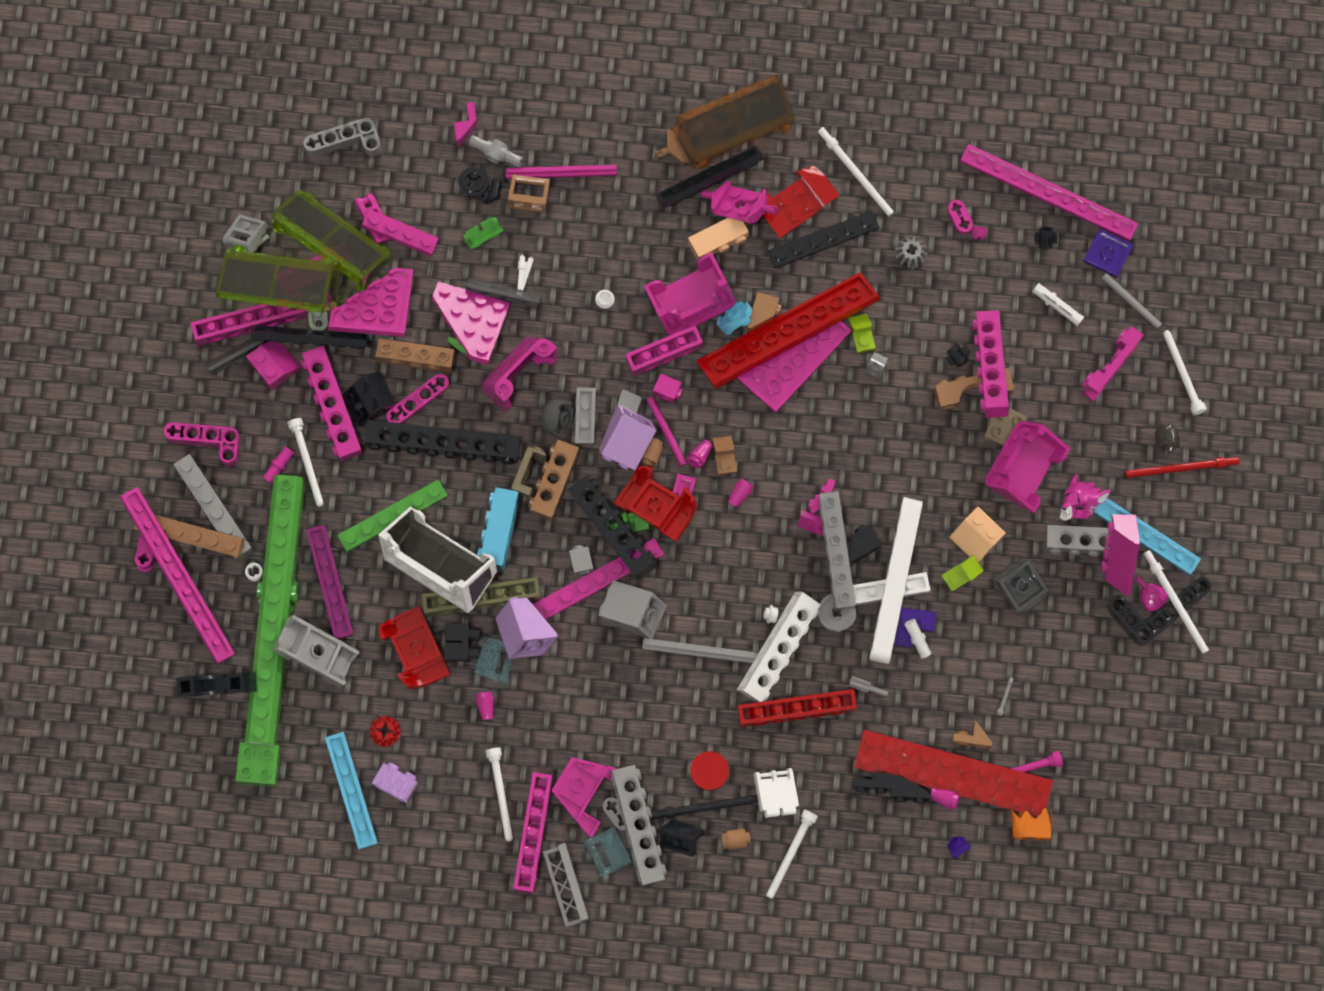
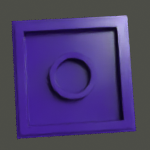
M1099 228L1083 262L1117 278L1134 244Z

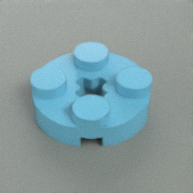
M742 301L736 302L731 309L725 311L726 314L723 317L721 315L718 317V327L726 335H729L738 327L748 325L751 321L752 307L748 302L745 304Z

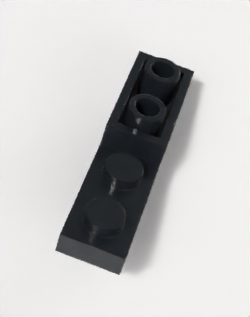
M872 772L871 779L853 778L851 781V789H855L857 793H867V790H875L877 794H886L887 791H890V799H894V802L897 803L914 800V803L925 804L926 801H929L931 795L922 787L909 780L886 773Z

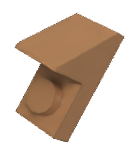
M732 437L712 438L718 476L737 473Z
M976 721L973 723L972 736L969 735V732L957 731V733L952 735L951 744L984 749L992 747V741Z

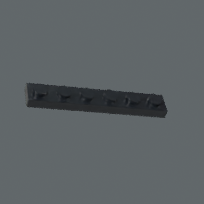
M753 146L655 195L664 208L672 206L700 190H705L733 174L740 173L749 166L756 165L764 160L763 155L756 146Z
M871 210L768 250V254L776 269L878 230L879 225Z
M251 325V339L259 342L274 340L276 343H285V341L298 345L312 343L315 346H323V344H327L336 348L350 346L353 349L366 347L367 342L366 334Z

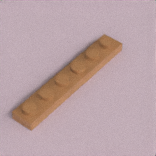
M154 515L168 539L239 558L241 556L245 541L243 538Z

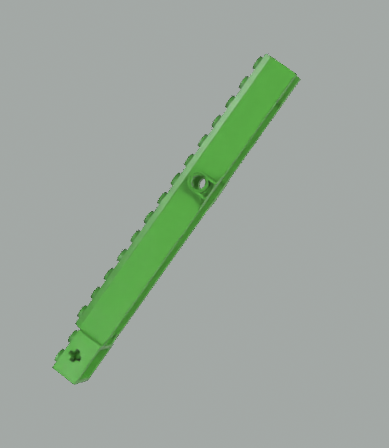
M274 475L263 580L258 582L257 600L260 607L252 672H256L257 692H250L245 743L240 742L235 781L240 785L277 788L281 748L277 745L286 659L272 652L287 618L291 616L298 599L299 587L295 580L305 490L304 479L299 476Z

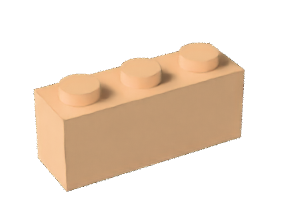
M726 218L689 237L688 245L698 261L702 256L711 252L713 255L718 252L724 253L730 249V246L744 243L747 240L746 238H748L749 231L743 221Z

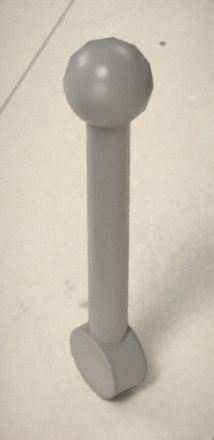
M1009 678L1000 708L996 711L999 716L1004 714L1003 708L1014 678Z

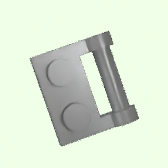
M239 214L224 235L223 244L241 247L253 253L257 248V242L269 225L265 221ZM240 235L247 237L249 239L247 241H244L235 238V236Z

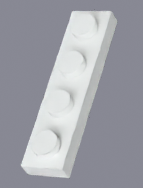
M927 572L907 576L903 597L930 593ZM886 579L853 585L856 605L881 601Z

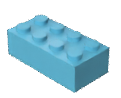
M496 487L495 492L490 494L489 504L491 511L486 513L485 522L487 529L482 531L481 541L483 547L478 549L477 556L480 557L483 553L490 554L496 561L497 573L504 574L519 505V493Z

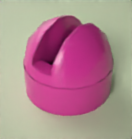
M973 226V239L977 240L979 237V241H982L986 237L987 229Z

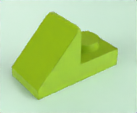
M862 314L848 317L856 353L875 350L876 347L871 331L872 324L868 315Z
M972 555L941 576L949 589L954 591L966 582L972 581L984 570L976 557Z

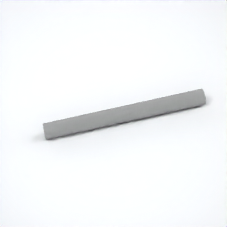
M1106 273L1102 277L1112 289L1156 329L1162 325L1157 318Z

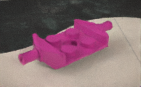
M727 181L713 192L707 190L701 192L702 198L712 200L711 209L713 215L747 223H756L766 212L775 215L778 212L777 206L768 205L766 189H763L762 193L733 187L731 182Z

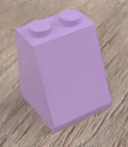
M617 404L599 448L602 458L609 462L614 460L626 470H629V468L636 470L656 432L652 421Z
M514 597L509 599L495 618L509 659L544 655L558 637L556 631L527 598Z

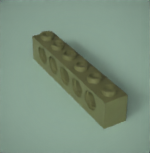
M538 578L489 584L471 611L505 606L508 600L514 597L527 598L530 602L540 601ZM484 585L469 587L472 603ZM435 592L422 594L425 617L465 612Z

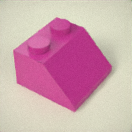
M274 340L260 345L246 356L249 364L271 391L302 368L282 343L274 342Z

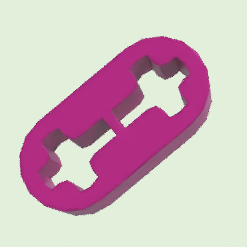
M960 200L951 201L947 212L956 231L961 235L970 233L973 222L964 203ZM954 205L957 208L960 207L959 216L956 211H952ZM960 219H962L964 224L968 223L967 229H965L964 227L960 228Z

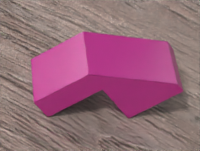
M474 102L467 103L469 121L454 122L457 146H461L477 127Z

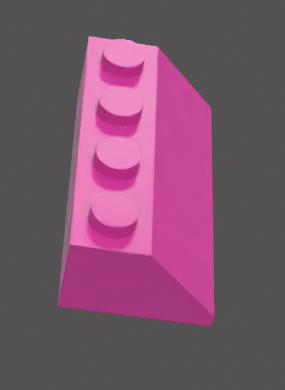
M1113 514L1112 521L1108 522L1109 535H1106L1105 538L1107 548L1103 549L1104 561H1101V572H1104L1105 580L1125 595H1130L1140 546L1136 515Z

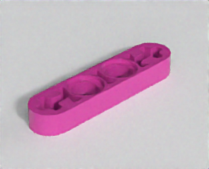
M444 374L435 375L391 408L386 415L387 422L403 424L448 389L449 380ZM438 379L440 381L445 380L443 387L439 385L435 388L436 393H434L433 389L429 386L432 385V387H435L437 385ZM423 390L430 391L431 396L428 399L420 397V393ZM409 401L416 404L415 409L412 411L405 409V404ZM402 407V410L406 414V416H404L402 413L398 416L399 421H391V415H398L399 413H401L399 408Z

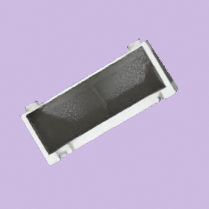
M412 507L404 511L378 535L385 561L467 613L475 607L497 573L496 561L493 556L483 553L479 557L426 524L425 515L420 510H415Z

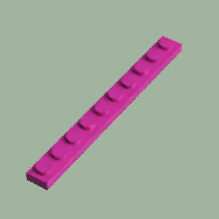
M968 144L960 160V163L1129 242L1138 223L970 144Z
M137 487L121 495L122 503L216 664L235 654L139 488Z

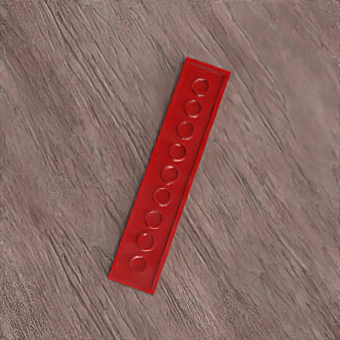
M859 272L696 360L697 364L714 389H717L879 301V295L862 273Z
M868 730L863 731L854 768L895 775L931 789L939 788L955 791L961 797L1010 810L1012 808L1013 811L1021 813L1028 811L1030 815L1036 817L1041 815L1044 808H1047L1053 780Z

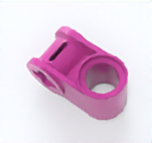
M140 534L135 563L141 572L147 573L153 569L156 559Z

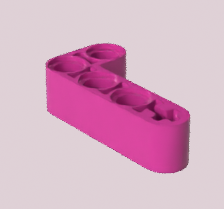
M172 422L164 428V434L170 443L220 448L219 457L225 466L233 467L238 462L241 440L237 430L232 427ZM174 430H176L177 433H175L174 436H171L170 433H173ZM192 431L198 432L195 438H189V433ZM210 433L217 434L213 440L207 439V436ZM233 434L236 438L231 442L227 441V436ZM227 453L234 454L230 460H225L224 456Z

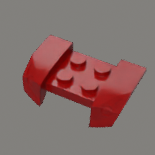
M809 166L795 172V175L800 179L772 198L767 193L768 205L777 206L778 212L776 215L766 212L765 215L763 214V217L779 238L797 228L840 196L826 176L815 166Z
M640 465L615 500L614 505L627 513L631 512L659 529L660 533L677 542L697 508L696 499L686 487L683 488L681 495L678 496L653 481V467Z
M420 606L379 625L380 639L384 641L392 640L404 666L405 672L399 673L397 676L407 688L413 690L425 687L451 675Z

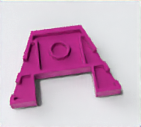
M571 757L551 792L588 837L592 838L601 822L585 813L584 810L602 780L606 778L612 782L610 772L617 768Z

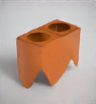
M1011 808V839L1050 840L1051 817L1049 818L1047 809L1044 808L1041 815H1038L1036 818L1030 815L1028 811L1020 812L1017 816Z

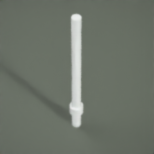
M822 127L818 133L826 141V146L836 153L887 216H891L894 211L840 148L839 142L834 137L832 138L825 128Z
M1150 550L1146 551L1143 554L1151 566L1152 574L1157 576L1201 653H1206L1209 651L1208 647L1164 575L1160 562L1157 563Z

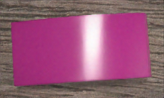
M828 479L827 484L823 483L820 494L832 492L836 481ZM817 494L814 500L810 499L807 510H810V513L815 515L819 512Z

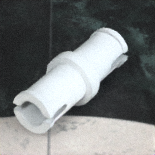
M916 619L905 622L904 625L911 636L910 641L915 645L920 658H926L931 655L932 652L925 641L926 636L924 633H921Z

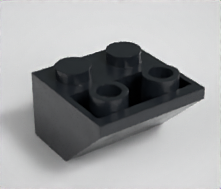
M379 372L363 375L342 394L359 427L366 425L367 420H375L386 414L397 404Z

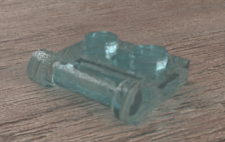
M485 636L474 675L508 684V675L513 659H509L508 654L506 655L501 674L495 673L502 649L506 650L503 641Z
M615 827L583 842L599 870L598 875L600 878L632 863ZM598 842H600L611 864L607 868L595 846Z

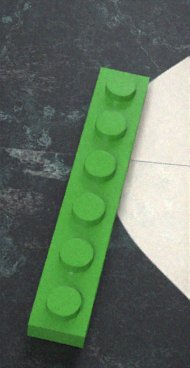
M438 479L337 536L348 553L377 537L409 507L422 512L448 498V495ZM405 515L404 517H402V518H401L395 525H393L390 529H392L393 527H395V526L401 524L402 522L406 521V520H407L406 515Z

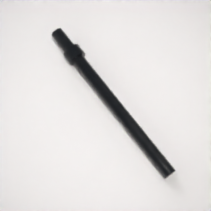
M757 795L677 808L671 806L665 807L664 810L652 811L651 820L664 817L671 819L677 815L759 802Z

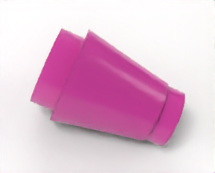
M703 440L688 454V463L697 469L704 466L713 445L709 441Z
M741 478L739 482H736L728 502L737 508L752 493L751 490L754 486Z
M492 692L477 693L475 701L482 720L493 719L494 696H492Z
M933 788L930 799H933L948 810H955L960 795L956 794L955 791Z

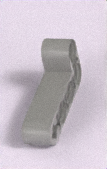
M369 118L359 119L309 135L303 142L305 152L310 157H317L361 142L368 156L375 157L381 152L377 131L373 121ZM366 126L371 128L368 132H364L362 129ZM347 132L353 133L351 137L347 138L344 136ZM328 138L335 139L333 143L326 142ZM371 143H375L377 145L373 149L367 147Z

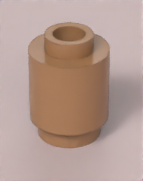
M652 438L641 458L643 465L649 467L657 465L663 450V442Z
M745 828L728 830L726 833H721L724 849L747 848V844L751 843L750 834L745 832Z

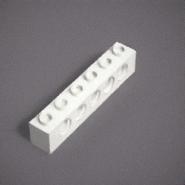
M803 592L794 593L759 651L757 658L737 688L740 693L754 702H763L769 697V690L779 680L781 670L788 665L790 655L798 648L800 638L807 633L808 625L817 616L818 608L821 604ZM799 611H801L802 618L800 620L797 617ZM789 627L792 628L791 636L788 635ZM780 643L782 644V647H783L781 653H779V651H778V645H779ZM770 660H772L773 666L771 669L768 668V662ZM760 676L763 678V683L761 686L758 684V679Z

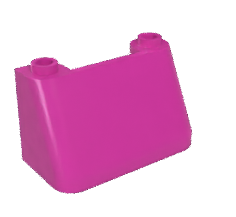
M712 252L698 260L697 267L699 270L667 286L659 280L652 281L644 286L668 335H673L694 325L697 326L731 309L735 305L736 301Z
M526 337L482 382L484 394L506 413L512 407L509 400L514 390L511 381L530 361L537 366L542 363H548L552 366L558 360L557 347L548 339Z
M1021 421L1015 425L986 476L985 484L1024 510L1035 513L1041 502L1040 497L1035 494L1051 463L1063 462L1071 448L1043 424Z

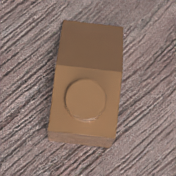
M757 292L747 333L774 319L775 315L779 316L781 305L778 304L779 298Z

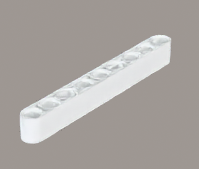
M906 497L902 501L869 658L872 661L885 664L890 662L923 501Z

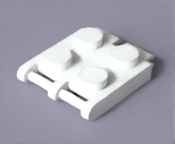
M787 768L786 771L776 772L771 770L770 773H754L760 812L764 811L765 818L780 816V812L782 816L796 813V807L799 806L792 768ZM786 774H787V776H785V777H778V778H777L778 775H786ZM762 777H771L770 779L761 780Z

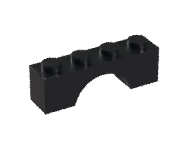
M256 672L176 677L178 697L257 692Z

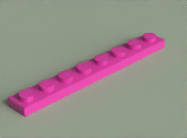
M655 538L644 543L645 545L642 548L645 552L650 551L656 560L664 556ZM634 553L632 559H638L641 553ZM619 557L534 603L533 606L545 620H548L610 586L613 580L619 581L632 574V572Z

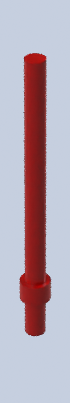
M1217 457L1215 460L1126 470L1125 477L1132 478L1214 467L1221 469L1225 468V466L1239 465L1240 460L1239 457L1225 459L1224 457Z

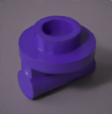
M956 836L949 841L947 848L951 856L956 859L970 849V846L964 837Z

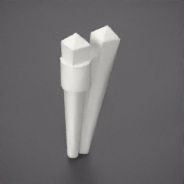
M520 256L518 261L517 290H524L534 260L532 257L528 258V262H525V256Z

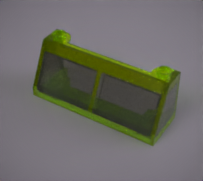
M300 189L271 215L272 226L275 232L281 235L284 231L287 237L291 235L347 275L350 282L353 280L357 284L355 288L360 292L367 289V286L376 279L391 260V253L388 248L372 241L317 202L309 192H303Z
M233 245L232 248L225 250L216 298L324 313L337 307L340 262L334 261L332 257H322V260L314 261L248 252L242 245Z

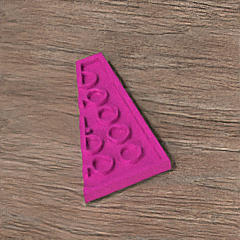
M840 321L736 379L773 412L777 413L846 339L852 330Z

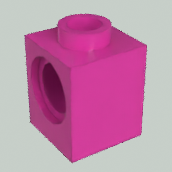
M660 374L653 389V395L674 404L675 400H679L682 395V382Z

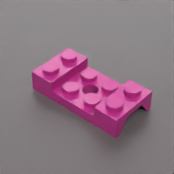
M1132 326L1128 331L1124 329L1115 342L1117 347L1115 349L1116 353L1110 361L1112 364L1108 362L1102 372L1098 369L1094 374L1091 372L1082 384L1084 389L1081 394L1094 402L1138 346V342L1144 335Z

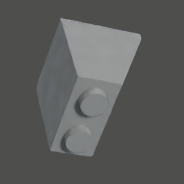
M613 580L607 590L605 601L600 606L598 616L612 625L644 638L653 639L667 605L653 592Z

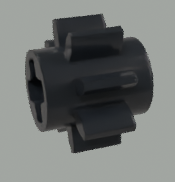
M1051 227L1039 228V232L1034 234L1035 244H1039L1041 249H1051L1053 244H1057V232H1053Z
M957 344L947 351L949 356H947L946 360L950 366L955 364L959 368L969 361L967 356L970 352L965 345L960 347Z

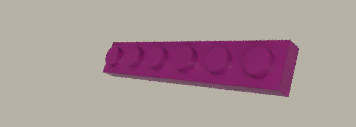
M321 525L306 529L333 635L338 640L354 636L326 527Z

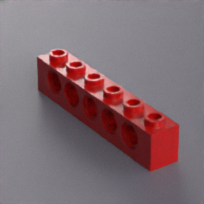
M854 689L742 704L738 705L737 711L740 728L852 713L856 712L857 705Z

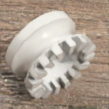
M250 563L247 565L245 573L249 580L256 582L262 578L263 569L257 563ZM258 568L260 570L259 574H255L254 577L249 575L250 569Z

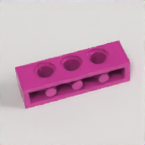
M694 325L625 354V361L632 377L702 349L703 341Z

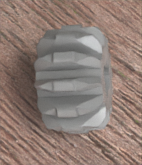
M906 236L904 242L899 241V247L895 249V252L898 253L896 259H902L901 265L907 263V268H910L911 264L917 268L918 263L923 264L924 258L927 257V252H925L927 246L921 245L922 239L916 242L915 236L912 237L911 241ZM908 250L915 251L914 255H911V252L908 253Z

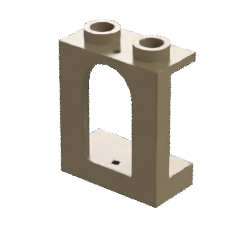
M533 446V448L527 447L511 488L512 491L519 493V500L529 503L533 496L532 488L525 486L534 461L545 464L547 461L544 450Z

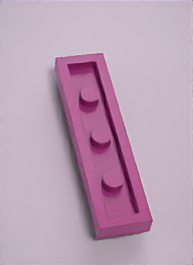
M368 209L361 228L430 257L438 241V237L371 209Z

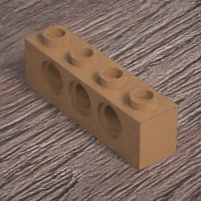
M379 338L376 360L378 363L452 373L455 351L450 348Z
M557 440L556 445L552 444L549 451L551 458L549 462H545L542 469L544 476L542 479H538L535 490L538 491L535 497H531L528 505L531 508V514L553 521L578 457L579 447ZM557 459H563L565 461V464L563 466H557L555 464V461ZM551 476H555L559 480L557 483L551 484L548 482V479ZM543 494H550L552 498L549 501H543L541 496Z

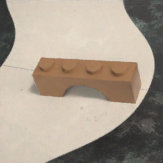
M1006 368L1007 394L1011 395L1015 389L1009 368ZM977 373L968 378L966 376L957 377L955 381L948 382V380L938 382L933 391L939 411L958 407L960 397L965 391L979 388V383H982L981 378H978Z

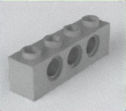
M1047 525L1045 528V551L1052 555L1067 552L1071 556H1079L1080 553H1085L1090 557H1098L1099 554H1103V549L1107 548L1102 547L1099 544V540H1105L1106 535H1109L1108 528ZM1060 538H1068L1070 544L1064 545L1061 542ZM1081 538L1087 539L1088 542H1089V545H1088V546H1083V545L1080 543V539H1081Z

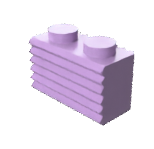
M391 762L388 765L383 763L372 781V785L407 804L418 786V781L415 780L416 776L407 771L403 774L398 771L399 767Z

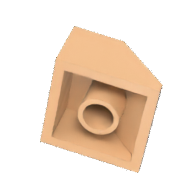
M977 507L949 538L969 557L974 555L977 561L980 562L1003 539L1006 532L981 508Z

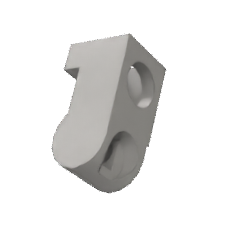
M874 352L865 373L881 380L889 364V358Z

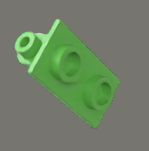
M490 217L480 223L482 230H479L476 225L465 231L463 238L472 250L473 248L480 247L490 238L497 237L504 230L498 224L499 222L496 217Z

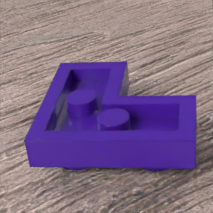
M901 607L893 646L912 648L911 636L904 625L905 622L911 619H916L920 631L933 633L936 612Z

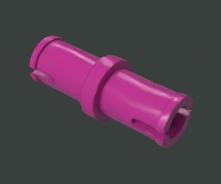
M284 446L277 458L271 461L272 465L262 478L273 484L274 475H279L281 471L285 470L284 466L294 452Z

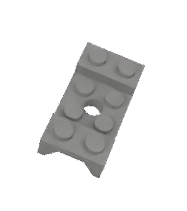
M295 615L287 618L272 652L287 660L292 659L323 676L322 679L338 688L345 685L346 673L360 652ZM314 646L321 648L320 656L314 654Z

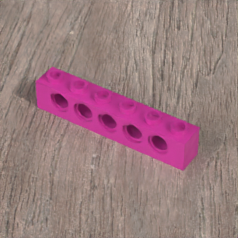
M298 294L191 322L197 346H202L251 333V325L274 327L308 318L303 296Z
M999 310L976 312V319H973V331H977V335H974V345L978 346L979 350L976 351V362H980V367H977V376L982 381V383H979V395L983 394V399H980L981 411L985 412V418L1008 417L1009 404Z
M324 345L303 352L304 359L300 361L304 371L308 370L310 374L307 380L310 388H315L316 394H313L316 405H321L322 411L319 413L322 422H327L329 428L325 430L328 439H333L335 446H332L335 458L339 457L342 462L362 455V450ZM317 366L323 368L320 373L313 372V369ZM324 383L329 385L327 390L319 389L320 385ZM328 401L335 402L332 408L325 406ZM340 418L342 421L339 425H333V419ZM342 435L348 437V440L344 443L338 441V438Z
M536 772L532 774L513 888L515 892L534 894L553 780L552 775Z

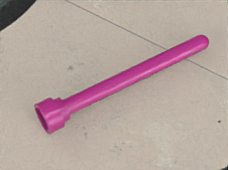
M1055 751L1048 758L1011 769L1025 773L1049 765L1051 767L1055 766V768L1063 766L1060 752Z

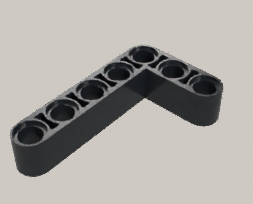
M1198 578L1177 595L1186 612L1206 596L1211 589V583L1206 578ZM1202 584L1205 587V591L1200 592L1196 585ZM1121 596L1114 597L1107 607L1109 614L1139 646L1147 645L1180 617L1171 601L1146 622L1128 601ZM1182 596H1188L1191 603H1184ZM1113 603H1120L1122 610L1114 609ZM1168 608L1175 609L1176 616H1171L1168 613ZM1127 617L1133 618L1134 621H1135V624H1134V625H1129V624H1127L1126 618H1127ZM1153 620H1159L1162 623V627H1155ZM1139 632H1145L1148 637L1147 640H1142L1139 637Z

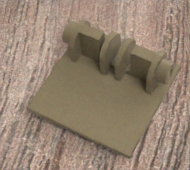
M1009 408L1008 417L990 418L986 433L984 434V440L990 443L994 441L1004 446L1015 425L1021 421H1026L1027 416Z

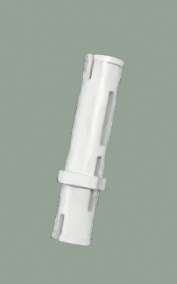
M1040 283L1032 291V293L1045 301L1047 306L1053 307L1076 326L1083 320L1084 316L1058 298L1055 292H1050Z

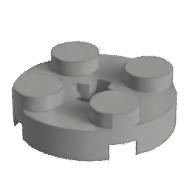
M832 594L823 598L817 614L821 625L835 633L849 629L856 618V607L841 610L840 614L842 616L834 617Z

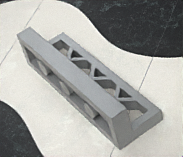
M563 843L556 848L543 851L565 926L569 927L588 921V915L566 844ZM560 853L561 860L558 866L550 862L549 854ZM552 866L556 868L554 873L552 870ZM558 870L566 873L567 879L564 884L555 880ZM567 882H569L570 888L566 887ZM564 888L572 892L573 897L570 903L561 899L560 895ZM563 904L568 906L566 910L564 909ZM570 907L578 911L580 919L568 922L566 914Z

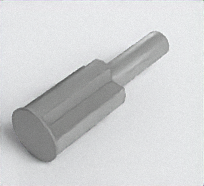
M852 676L849 681V687L866 693L871 691L885 697L888 695V691L871 686V682Z

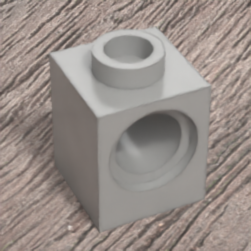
M578 545L573 547V550H569L574 577L593 572L588 546Z

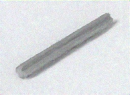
M647 638L643 639L642 649L745 663H753L757 658L756 652Z

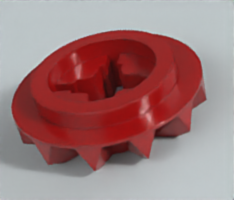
M388 715L379 716L372 722L369 728L372 741L381 747H389L395 744L401 734L399 723ZM387 723L388 730L392 732L387 733L383 739V734L379 730L383 729Z

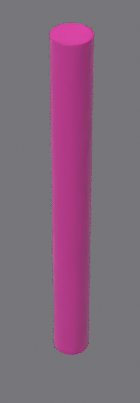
M654 397L648 398L647 402L680 467L686 465L687 462Z

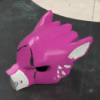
M1075 474L1065 491L1060 518L1065 521L1072 518L1087 519L1094 514L1096 507L1107 499L1111 490L1100 492L1101 489L1099 487L1094 488L1095 483L1093 482L1086 484V481L1077 482L1078 474Z

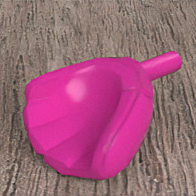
M1140 576L1136 577L1138 583L1143 587L1140 591V601L1144 609L1151 612L1162 608L1168 599L1164 588L1153 583L1146 584Z

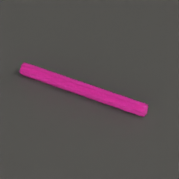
M588 165L507 168L505 173L506 179H512L513 174L536 178L616 176L617 166Z

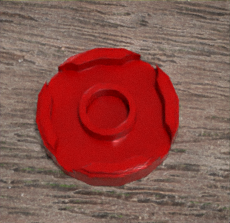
M713 751L697 755L690 767V776L694 784L706 791L722 787L729 775V766L726 759Z

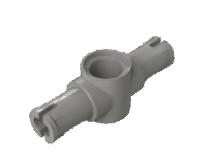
M472 135L469 140V146L482 151L485 154V158L493 163L507 162L518 168L523 163L524 158L510 152L508 146L500 140L485 141L475 135Z

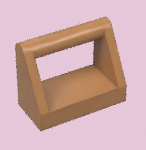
M513 174L508 196V208L546 213L550 179ZM516 182L545 186L543 197L514 194Z

